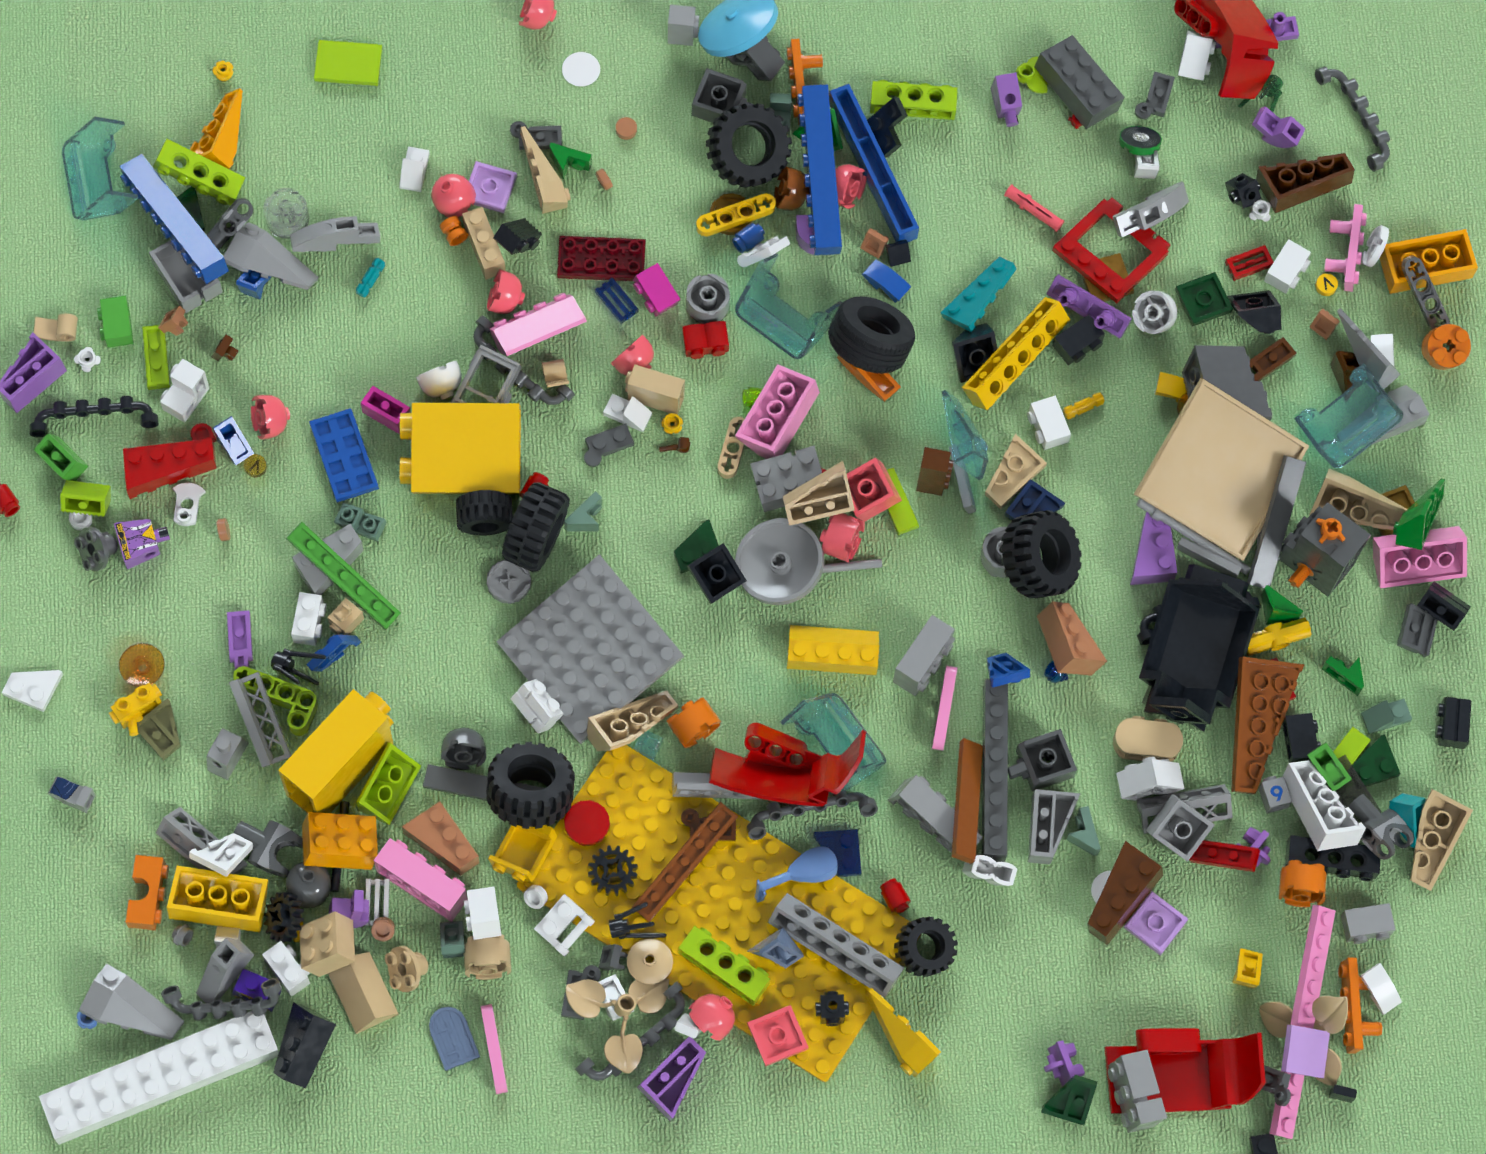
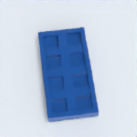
M351 408L309 421L337 503L379 489Z

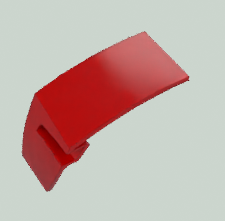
M1176 0L1174 5L1176 15L1201 36L1212 37L1221 45L1222 54L1227 59V65L1218 96L1255 99L1274 67L1275 61L1268 56V49H1278V41L1253 0Z
M752 723L746 730L744 744L749 751L745 757L715 747L709 783L760 799L795 805L823 807L827 804L828 793L831 792L837 795L858 768L864 754L866 731L862 730L843 754L836 756L827 753L821 756L809 751L806 743L761 723Z
M1148 1028L1135 1031L1136 1046L1104 1047L1111 1114H1122L1120 1105L1115 1101L1114 1092L1116 1090L1114 1083L1110 1081L1108 1076V1065L1122 1055L1148 1050L1160 1091L1159 1094L1147 1096V1100L1162 1098L1165 1112L1231 1109L1232 1105H1243L1250 1101L1266 1083L1261 1032L1233 1039L1201 1040L1200 1029Z

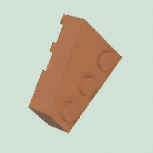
M1052 601L1037 615L1058 673L1092 676L1107 662L1069 603Z
M440 801L402 826L405 836L414 840L420 847L436 856L438 860L460 876L480 863L478 854Z

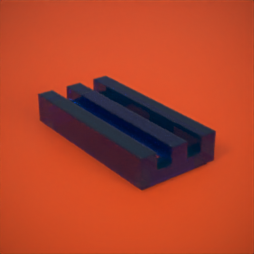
M613 278L609 279V282L603 283L602 287L595 289V293L621 324L639 312L636 305ZM611 286H612V288L617 292V294L621 297V299L626 303V305L631 309V311H629V310L625 307V305L621 302V300H620V299L616 296V294L611 290V288H610ZM604 291H606L610 295L614 302L624 312L625 316H622L619 313V311L603 293Z

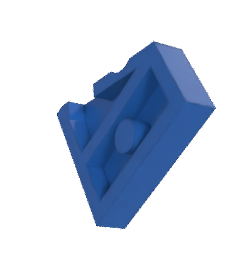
M335 634L327 640V645L323 649L315 652V654L325 655L326 658H311L306 665L311 671L322 672L333 662L344 656L343 650L349 645H355L356 647L361 641L356 635Z
M1007 653L987 658L991 687L1018 683L1022 679L1030 678V669Z

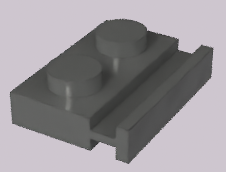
M1412 603L1408 604L1397 646L1416 654L1419 653L1423 657L1429 656L1438 620L1428 614L1427 610L1424 611Z

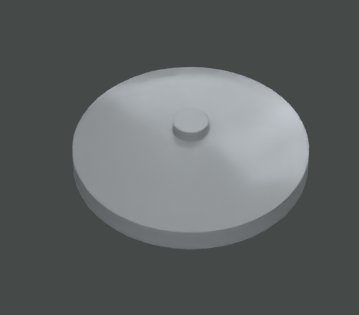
M777 518L760 523L745 535L737 549L735 562L747 580L742 586L751 597L765 604L785 605L805 597L817 585L824 568V552L820 541L809 527L803 523L789 526L787 518Z

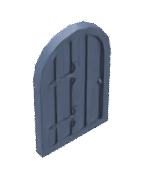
M444 1007L435 1011L430 1018L429 1028L445 1071L480 1058L467 1020L463 1014L452 1007Z

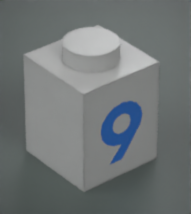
M1270 776L1263 779L1258 789L1266 813L1289 808L1292 801L1284 777L1276 778V776Z

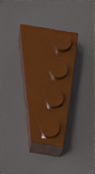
M1341 153L1317 157V160L1306 161V159L1298 160L1297 163L1285 164V162L1277 163L1273 167H1266V165L1258 166L1256 180L1266 199L1271 204L1273 211L1278 213L1351 184L1355 169L1346 154Z
M1127 841L1123 844L1087 923L1089 932L1106 945L1111 942L1163 877L1162 866Z

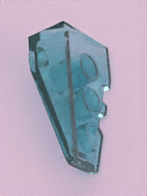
M944 390L942 391L954 463L976 479L981 480L988 463V446L959 400Z

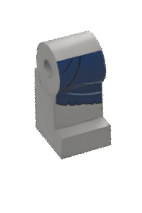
M61 777L55 778L48 791V795L85 813L88 812L96 796L92 788L80 786Z

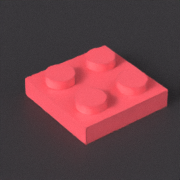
M791 1005L747 1022L765 1067L806 1051L809 1048Z

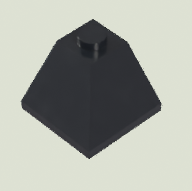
M1270 290L1227 296L1238 316L1260 333L1271 334L1277 330H1282L1281 305Z
M987 323L975 326L972 332L964 330L952 342L960 383L968 381L998 349L995 333Z

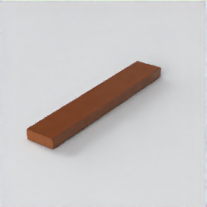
M963 738L959 744L951 857L972 864L976 859L983 745Z
M720 802L632 908L647 902L648 906L637 911V913L650 922L738 816Z

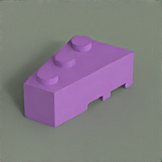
M33 332L29 336L30 340L25 348L21 349L18 353L19 357L14 365H10L0 380V396L16 413L67 371L61 358Z
M1146 512L1142 523L1130 585L1168 582L1169 579H1175L1177 575L1171 527L1160 520H1154L1148 512Z
M689 1036L637 1086L669 1121L674 1118L706 1054L701 1046Z

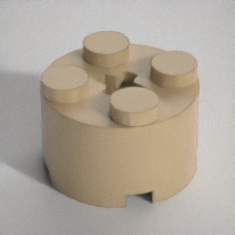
M503 934L501 936L476 940L473 939V936L467 938V943L464 944V967L467 977L470 978V974L476 975L478 980H491L501 978L502 973L507 971V975L511 973L510 943L504 939Z

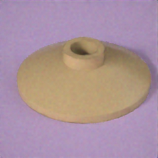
M641 940L634 944L628 953V971L640 983L648 985L657 984L666 979L672 970V953L659 940ZM652 956L654 958V961L652 963H647L645 960L646 957Z

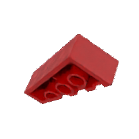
M212 438L123 449L126 490L129 499L135 498L144 492L155 491L156 488L167 484H175L178 480L186 477L191 478L217 469L215 447Z

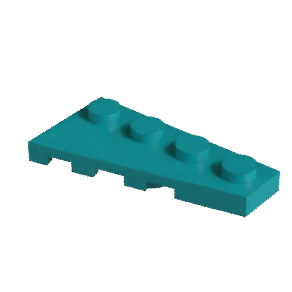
M999 256L940 312L943 319L972 332L975 328L974 323L976 320L984 316L986 306L989 303H993L996 299V292L1004 288L1016 271L1014 263Z

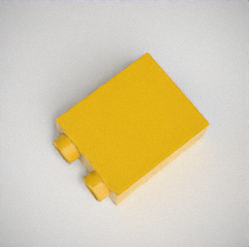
M412 403V413H400V439L411 440V457H400V484H411V492L413 494H466L478 490H494L505 494H520L521 405L519 403Z
M353 689L278 770L286 796L306 813H331L379 761L387 744H393L390 727L394 722L387 715L391 710L389 705L372 691L364 698Z

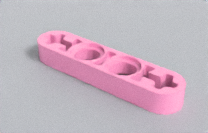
M946 665L932 749L941 751L944 749L957 667Z
M492 1004L481 1006L496 1094L506 1093L508 1090Z

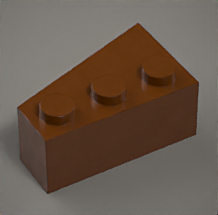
M928 447L924 448L916 491L942 496L943 489H948L954 460H950L951 452Z

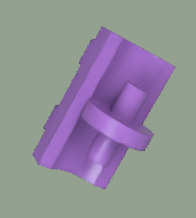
M1250 827L1243 836V839L1251 844V847L1260 850V847L1267 840L1269 833L1265 830L1260 833L1258 830ZM1268 846L1260 850L1256 867L1260 863L1268 865L1271 861L1267 855L1271 850Z
M1062 1040L1048 1048L1050 1055L1047 1056L1049 1064L1044 1067L1045 1072L1052 1071L1054 1078H1059L1062 1087L1074 1075L1081 1077L1085 1075L1083 1066L1080 1063L1073 1065L1070 1058L1074 1057L1077 1052L1074 1043L1064 1044Z

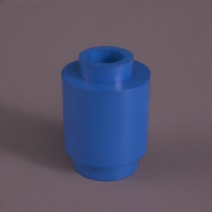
M751 222L735 234L732 242L740 253L748 252L764 240L763 235L765 232L758 223L755 225Z

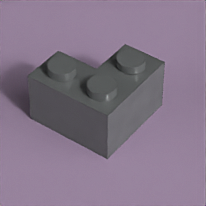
M767 36L756 45L741 53L726 56L733 65L747 66L757 80L771 81L785 63L780 57V52L768 42Z

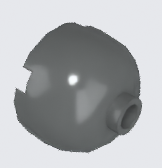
M461 727L450 731L444 737L441 746V760H445L446 766L455 770H470V765L476 764L477 768L485 762V741L476 730Z
M303 861L296 864L289 871L286 878V892L297 895V900L302 901L300 906L302 908H315L322 905L331 893V877L325 867L304 866Z

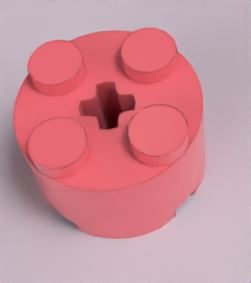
M844 513L830 516L829 527L827 530L824 529L820 536L823 552L829 556L849 562V559H853L862 540L859 538V531L864 532L865 522Z

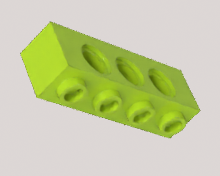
M886 80L872 81L870 114H875L891 100L888 96L894 95L900 98L908 117L955 120L958 88L950 85L931 86L928 83L920 85L910 84L904 81L899 83ZM910 97H916L918 100H911ZM935 98L938 99L939 102H933L930 99Z
M169 139L165 140L153 165V168L158 173L176 178L178 183L185 186L190 185L196 188V191L200 194L210 195L216 198V201L220 204L230 206L235 201L246 178ZM174 161L181 162L183 168L176 167ZM193 171H200L203 177H196ZM213 181H220L223 187L215 186Z
M694 926L679 946L678 954L754 1006L770 984L769 974L760 967L756 969L749 964L750 961L742 954L736 955L731 952V947L721 940L717 942L711 938L712 934L705 928L701 927L699 929ZM708 946L713 952L706 956L700 952V949ZM729 960L732 966L724 969L720 967L719 962ZM747 973L751 979L748 982H742L738 979V975Z

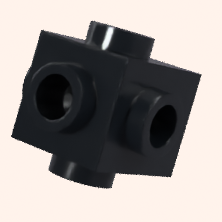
M1244 173L1225 182L1229 199L1233 204L1245 208L1252 206L1254 202L1261 199L1258 181Z
M836 991L825 992L824 995H820L819 1002L815 1003L816 1016H820V1024L839 1026L840 1023H844L845 1015H849V1003L844 1001V994L838 995ZM837 1005V1008L831 1010L828 1006Z

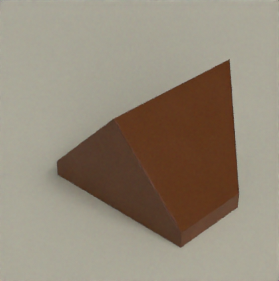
M1337 351L1330 366L1345 402H1347L1365 375L1361 371L1353 352Z

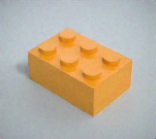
M307 813L302 823L304 866L372 870L374 859L378 855L376 816Z

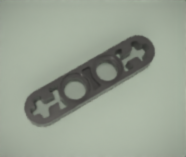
M1407 256L1403 259L1401 268L1428 327L1431 330L1438 327L1434 326L1437 320L1431 314H1436L1439 319L1443 320L1441 325L1450 324L1446 311L1423 262L1415 256ZM1411 261L1417 263L1414 269L1419 275H1415L1413 270L1408 269ZM1420 279L1426 281V287L1422 291L1416 289V283ZM1433 298L1435 306L1427 310L1425 302L1427 299Z

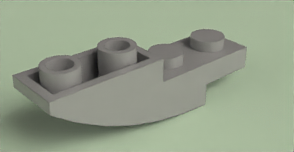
M1181 181L1145 198L1146 201L1112 216L1118 236L1124 237L1139 229L1146 230L1183 208L1189 202L1184 182Z
M357 216L341 217L304 227L292 233L290 241L293 252L336 251L337 244L380 243V232L378 223H358Z

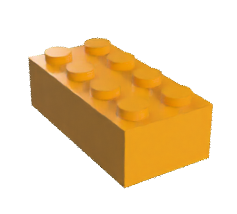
M1466 229L1386 244L1379 258L1390 294L1411 290L1401 268L1402 261L1407 256H1415L1421 259L1433 286L1471 279L1478 269ZM1411 261L1408 269L1413 270L1415 275H1419L1414 269L1417 263ZM1424 279L1417 281L1416 289L1426 287Z

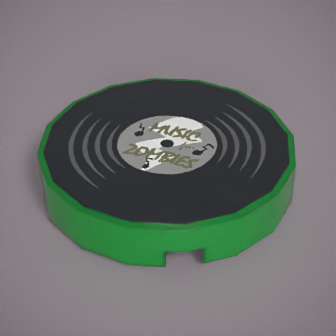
M1130 126L1120 132L1119 144L1123 149L1124 147L1129 149L1128 152L1140 156L1154 154L1155 150L1158 152L1161 147L1162 138L1160 134L1151 128Z

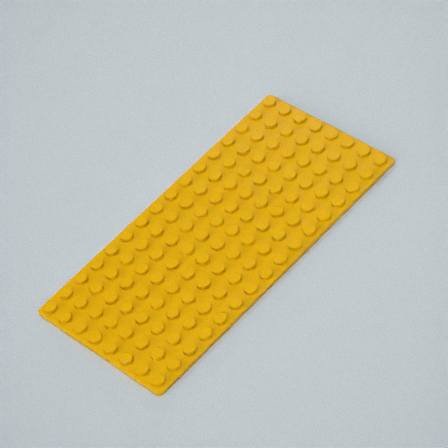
M627 745L606 751L574 798L571 806L585 800L598 802L602 805L609 815L610 828L607 835L601 842L593 846L579 845V843L573 842L568 837L565 831L564 816L554 828L557 838L533 883L518 881L517 888L525 893L531 885L541 886L548 895V900L544 906L550 910L566 894L595 920L594 924L591 927L588 926L584 931L606 945L616 944L622 946L621 952L628 954L634 944L644 939H656L663 942L670 949L673 956L672 970L666 978L669 979V985L672 986L675 982H678L683 987L680 992L694 1001L707 994L727 997L733 1005L732 1009L735 1014L734 1026L751 1037L752 1034L747 1022L791 1005L809 1048L786 1059L820 1081L827 1082L873 1011L865 995L870 988L793 938L792 940L802 951L804 957L787 968L747 951L778 930L769 924L768 921L776 906L787 893L898 964L901 958H896L895 953H898V949L894 948V943L899 941L896 939V936L901 933L900 929L910 921L896 912H891L888 907L838 876L818 883L789 880L765 890L767 894L764 897L765 900L757 903L755 899L757 880L759 879L762 882L787 872L789 866L801 853L767 832L762 839H751L747 832V825L750 822L735 813L738 816L736 819V841H718L650 921L655 923L654 926L630 930V933H666L667 936L665 938H612L609 920L615 919V914L623 913L632 908L690 838V827L685 826L681 821L683 811L691 808L698 812L699 818L708 817L719 802L713 798L673 797L671 772ZM608 846H611L612 850L620 846V852L623 853L627 849V857H635V861L632 864H637L638 869L633 871L637 873V879H631L634 882V886L630 887L627 885L626 893L619 890L618 896H615L614 891H611L609 896H606L605 889L598 892V884L591 885V881L594 878L588 877V872L593 870L588 868V864L595 863L592 860V856H600V848L606 852ZM609 857L606 859H615L616 857ZM624 863L622 870L628 875V867ZM598 867L597 873L601 879L604 873ZM617 867L613 870L609 869V874L612 872L617 873ZM619 882L611 883L610 885L619 884ZM637 912L624 918L628 919L630 925L648 922ZM577 915L571 923L577 926L582 919ZM694 926L699 929L701 927L705 928L712 934L711 938L717 942L720 940L731 947V952L736 955L742 954L750 961L749 964L756 969L760 967L769 974L770 984L754 1006L678 954L679 946ZM705 946L700 949V952L707 956L712 954L713 950ZM648 956L645 960L647 963H652L654 958ZM722 960L719 962L721 968L728 969L732 966V963L729 960ZM747 973L738 975V979L742 982H748L751 979ZM836 991L838 995L844 994V1001L849 1003V1015H845L844 1023H840L839 1026L820 1024V1016H816L815 1003L819 1002L820 995H824L825 992ZM832 1005L828 1007L831 1010H835L837 1008V1005Z

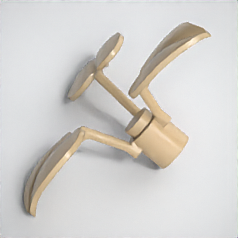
M587 979L567 984L566 986L567 1001L574 1012L581 1017L595 1018L600 1012V1007L607 1008L610 1006H614L615 1013L623 1017L620 1036L615 1035L607 1040L604 1046V1054L611 1065L625 1074L635 1070L643 1052L642 1043L637 1035L628 1034L625 1036L628 1016L635 1009L636 1005H638L639 1010L643 1013L654 1014L660 1011L666 1002L667 997L663 993L668 989L669 979H664L652 985L643 984L635 980L630 985L628 994H623L617 1001L612 1000L608 1003H602L606 998V992L597 981Z
M1321 996L1317 998L1312 1005V1013L1315 1017L1314 1029L1327 1031L1331 1034L1339 1033L1344 1028L1347 1020V997ZM1266 1002L1259 1007V1012L1265 1028L1275 1037H1286L1287 1025L1291 1023L1293 1010L1281 1002ZM1328 1048L1324 1078H1316L1320 1082L1331 1086L1337 1084L1342 1070L1341 1060L1333 1050Z

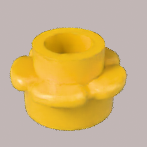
M223 60L218 61L212 70L213 74L220 81L229 80L234 73L232 70L233 65Z
M670 413L662 419L661 425L666 433L677 434L682 430L683 420L677 414Z

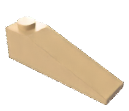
M521 127L520 134L542 214L567 208L568 201L571 200L568 188H564L561 179L526 127Z
M1329 468L1309 515L1312 512L1314 513L1319 506L1323 508L1328 502L1357 525L1393 530L1395 522L1400 521L1402 514L1407 509L1355 479Z
M666 690L629 703L622 708H614L588 717L587 738L597 751H610L633 742L676 710L678 704Z
M1433 789L1431 790L1421 809L1410 881L1430 891L1432 890L1473 812L1472 809Z

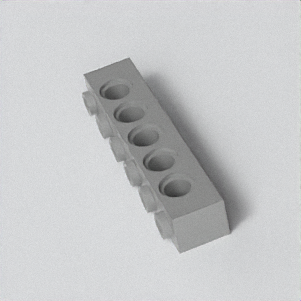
M788 893L776 906L768 921L769 924L778 930L783 927L791 938L870 989H874L884 998L896 984L904 969L895 961Z

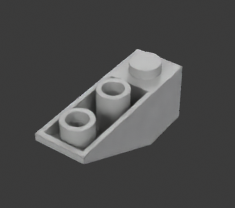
M225 938L212 954L196 994L205 1003L219 1000L254 954L240 940Z

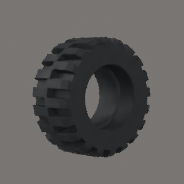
M744 103L724 111L720 117L713 121V127L709 128L707 133L710 138L706 140V147H709L710 152L706 154L707 158L712 159L714 163L711 165L712 169L720 172L718 176L722 180L727 179L729 180L728 183L734 186L754 187L772 181L773 178L781 174V169L786 168L788 164L786 159L791 156L792 151L788 149V145L792 144L791 137L787 138L786 132L790 130L787 125H782L781 122L784 119L780 115H774L775 110L770 107L764 108V105L759 103L754 105L752 103ZM750 125L756 128L764 138L765 154L762 161L756 165L749 166L742 163L733 152V134L741 126Z
M540 482L533 483L528 488L515 511L505 537L502 556L506 561L531 572L539 571L556 543L568 512L570 499L566 493Z
M1045 510L1020 515L1009 523L1005 529L1006 533L1002 536L1001 541H1003V545L1000 546V553H1002L1003 557L1001 563L1005 567L1004 573L1006 577H1009V583L1016 588V591L1028 598L1037 599L1063 594L1078 579V570L1081 569L1082 564L1080 562V557H1082L1081 550H1079L1080 542L1075 536L1076 531L1074 528L1069 526L1070 522L1062 518L1063 516L1057 512Z
M525 742L524 745L517 743L512 745V748L507 747L503 749L501 754L498 753L493 758V762L490 763L488 768L486 794L487 802L491 806L490 809L494 814H498V817L504 822L509 821L510 825L515 827L519 825L523 829H529V827L539 829L543 825L548 827L554 824L555 820L559 821L565 816L573 802L575 783L573 766L561 752L557 753V749L551 746L550 748L545 747V744L538 743V745L532 744V742ZM533 780L543 783L547 787L537 791L521 789L514 784L519 781Z

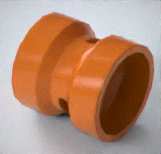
M458 216L445 219L439 226L443 234L447 235L446 239L450 246L463 243L469 236L465 228L461 227L462 223Z

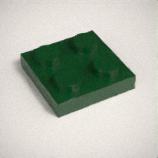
M1216 272L1180 284L1175 288L1192 327L1233 311V307Z

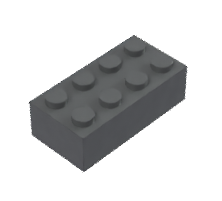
M1073 35L1041 52L1034 66L1085 129L1116 113L1125 98Z

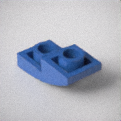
M877 259L862 273L863 277L876 290L881 288L894 303L898 302L911 288L900 275Z

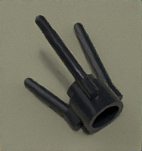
M285 648L283 652L277 651L271 660L273 670L280 672L296 684H300V680L292 674L314 685H319L318 681L293 668L295 661L291 656L325 659V655L290 651Z
M647 902L623 913L615 914V919L609 920L612 938H665L667 935L666 933H630V930L655 925L654 922L630 925L628 919H624L647 907Z

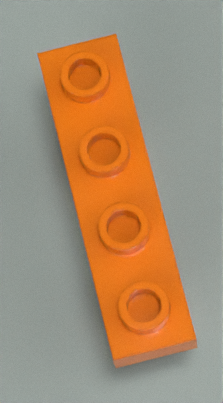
M791 39L790 47H787V60L792 62V66H789V78L794 80V85L791 86V97L796 98V105H793L794 118L798 117V125H800L799 114H802V107H798L797 95L801 94L802 86H805L803 71L808 68H823L822 54L803 56L800 49V40Z
M1348 957L1340 963L1338 968V975L1342 981L1340 997H1347L1348 1015L1343 1035V1044L1346 1046L1348 1054H1356L1364 1049L1363 1036L1382 1035V1023L1362 1022L1359 990H1368V988L1358 975L1357 958Z

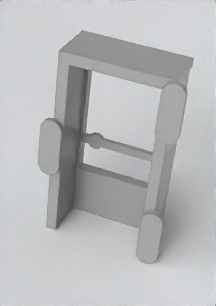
M480 345L455 397L452 398L450 403H467L461 400L466 390L487 399L488 402L509 403L512 398L510 390L521 370V365ZM483 357L510 369L496 400L491 395L487 396L469 387Z

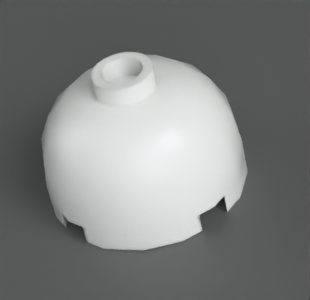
M1148 291L1142 293L1136 299L1132 316L1134 323L1141 331L1159 334L1169 330L1174 325L1177 318V307L1170 295L1162 291Z
M457 361L447 363L446 366L436 367L422 373L416 379L420 388L427 396L441 397L444 400L454 395L453 391L459 387L462 375Z

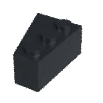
M293 1002L273 1073L285 1081L306 1089L336 1024L317 1011Z

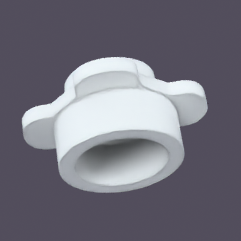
M1258 200L1250 206L1251 213L1249 217L1251 220L1260 219L1264 222L1270 220L1269 211L1271 204L1269 202Z
M90 347L81 350L74 357L75 363L80 364L84 372H90L94 365H98L101 362L100 357L96 356Z

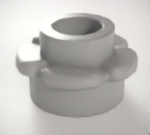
M187 924L177 926L172 933L173 942L181 946L188 945L193 937V930L189 929Z

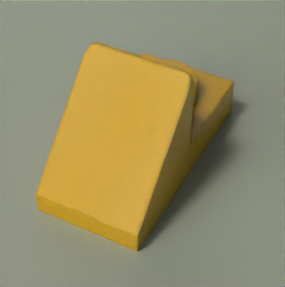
M1240 948L1237 969L1232 983L1250 988L1258 987L1263 954Z

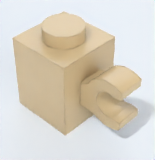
M347 598L328 616L329 628L337 635H350L364 620L363 612Z

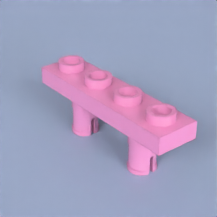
M1354 204L1353 220H1331L1330 233L1349 234L1348 258L1345 260L1326 258L1325 272L1344 273V291L1353 292L1354 284L1359 282V271H1356V264L1361 265L1362 252H1358L1359 245H1363L1364 232H1361V226H1366L1367 213H1363V205Z

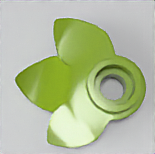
M1032 57L1027 63L1017 67L1015 71L1019 82L1026 84L1035 93H1047V85L1049 84L1034 67L1038 57Z

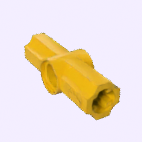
M1305 617L1285 624L1281 622L1271 624L1262 631L1252 634L1246 654L1251 656L1270 649L1271 651H1277L1287 647L1292 642L1309 638L1312 635L1310 624Z

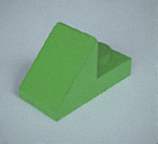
M1326 742L1307 754L1332 791L1338 790L1352 780Z

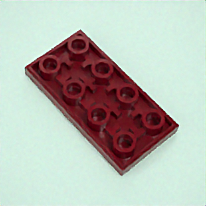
M559 236L557 278L633 281L635 276L643 272L645 268L646 239Z

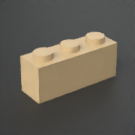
M483 207L462 213L464 228L469 235L468 238L485 280L495 277L500 269L506 271L505 261L497 242L493 239L494 234Z

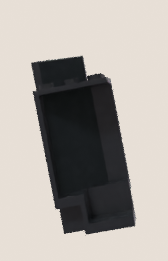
M1189 564L1185 578L1180 577L1179 580L1169 579L1139 675V679L1151 686L1144 712L1163 714L1167 720L1182 725L1190 723L1197 730L1204 732L1206 725L1211 723L1215 707L1230 708L1238 683L1239 657H1246L1260 610L1252 604L1250 599L1245 598L1249 583L1195 564Z

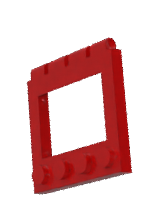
M1112 197L1108 201L1103 199L1053 246L1052 251L1117 304L1168 256V249L1171 244L1160 235L1154 239L1153 237L1156 235V232L1151 228L1146 230L1139 229L1130 233L1131 236L1152 253L1125 279L1120 277L1078 242L1105 215L1113 220L1112 216L1123 210L1124 206Z

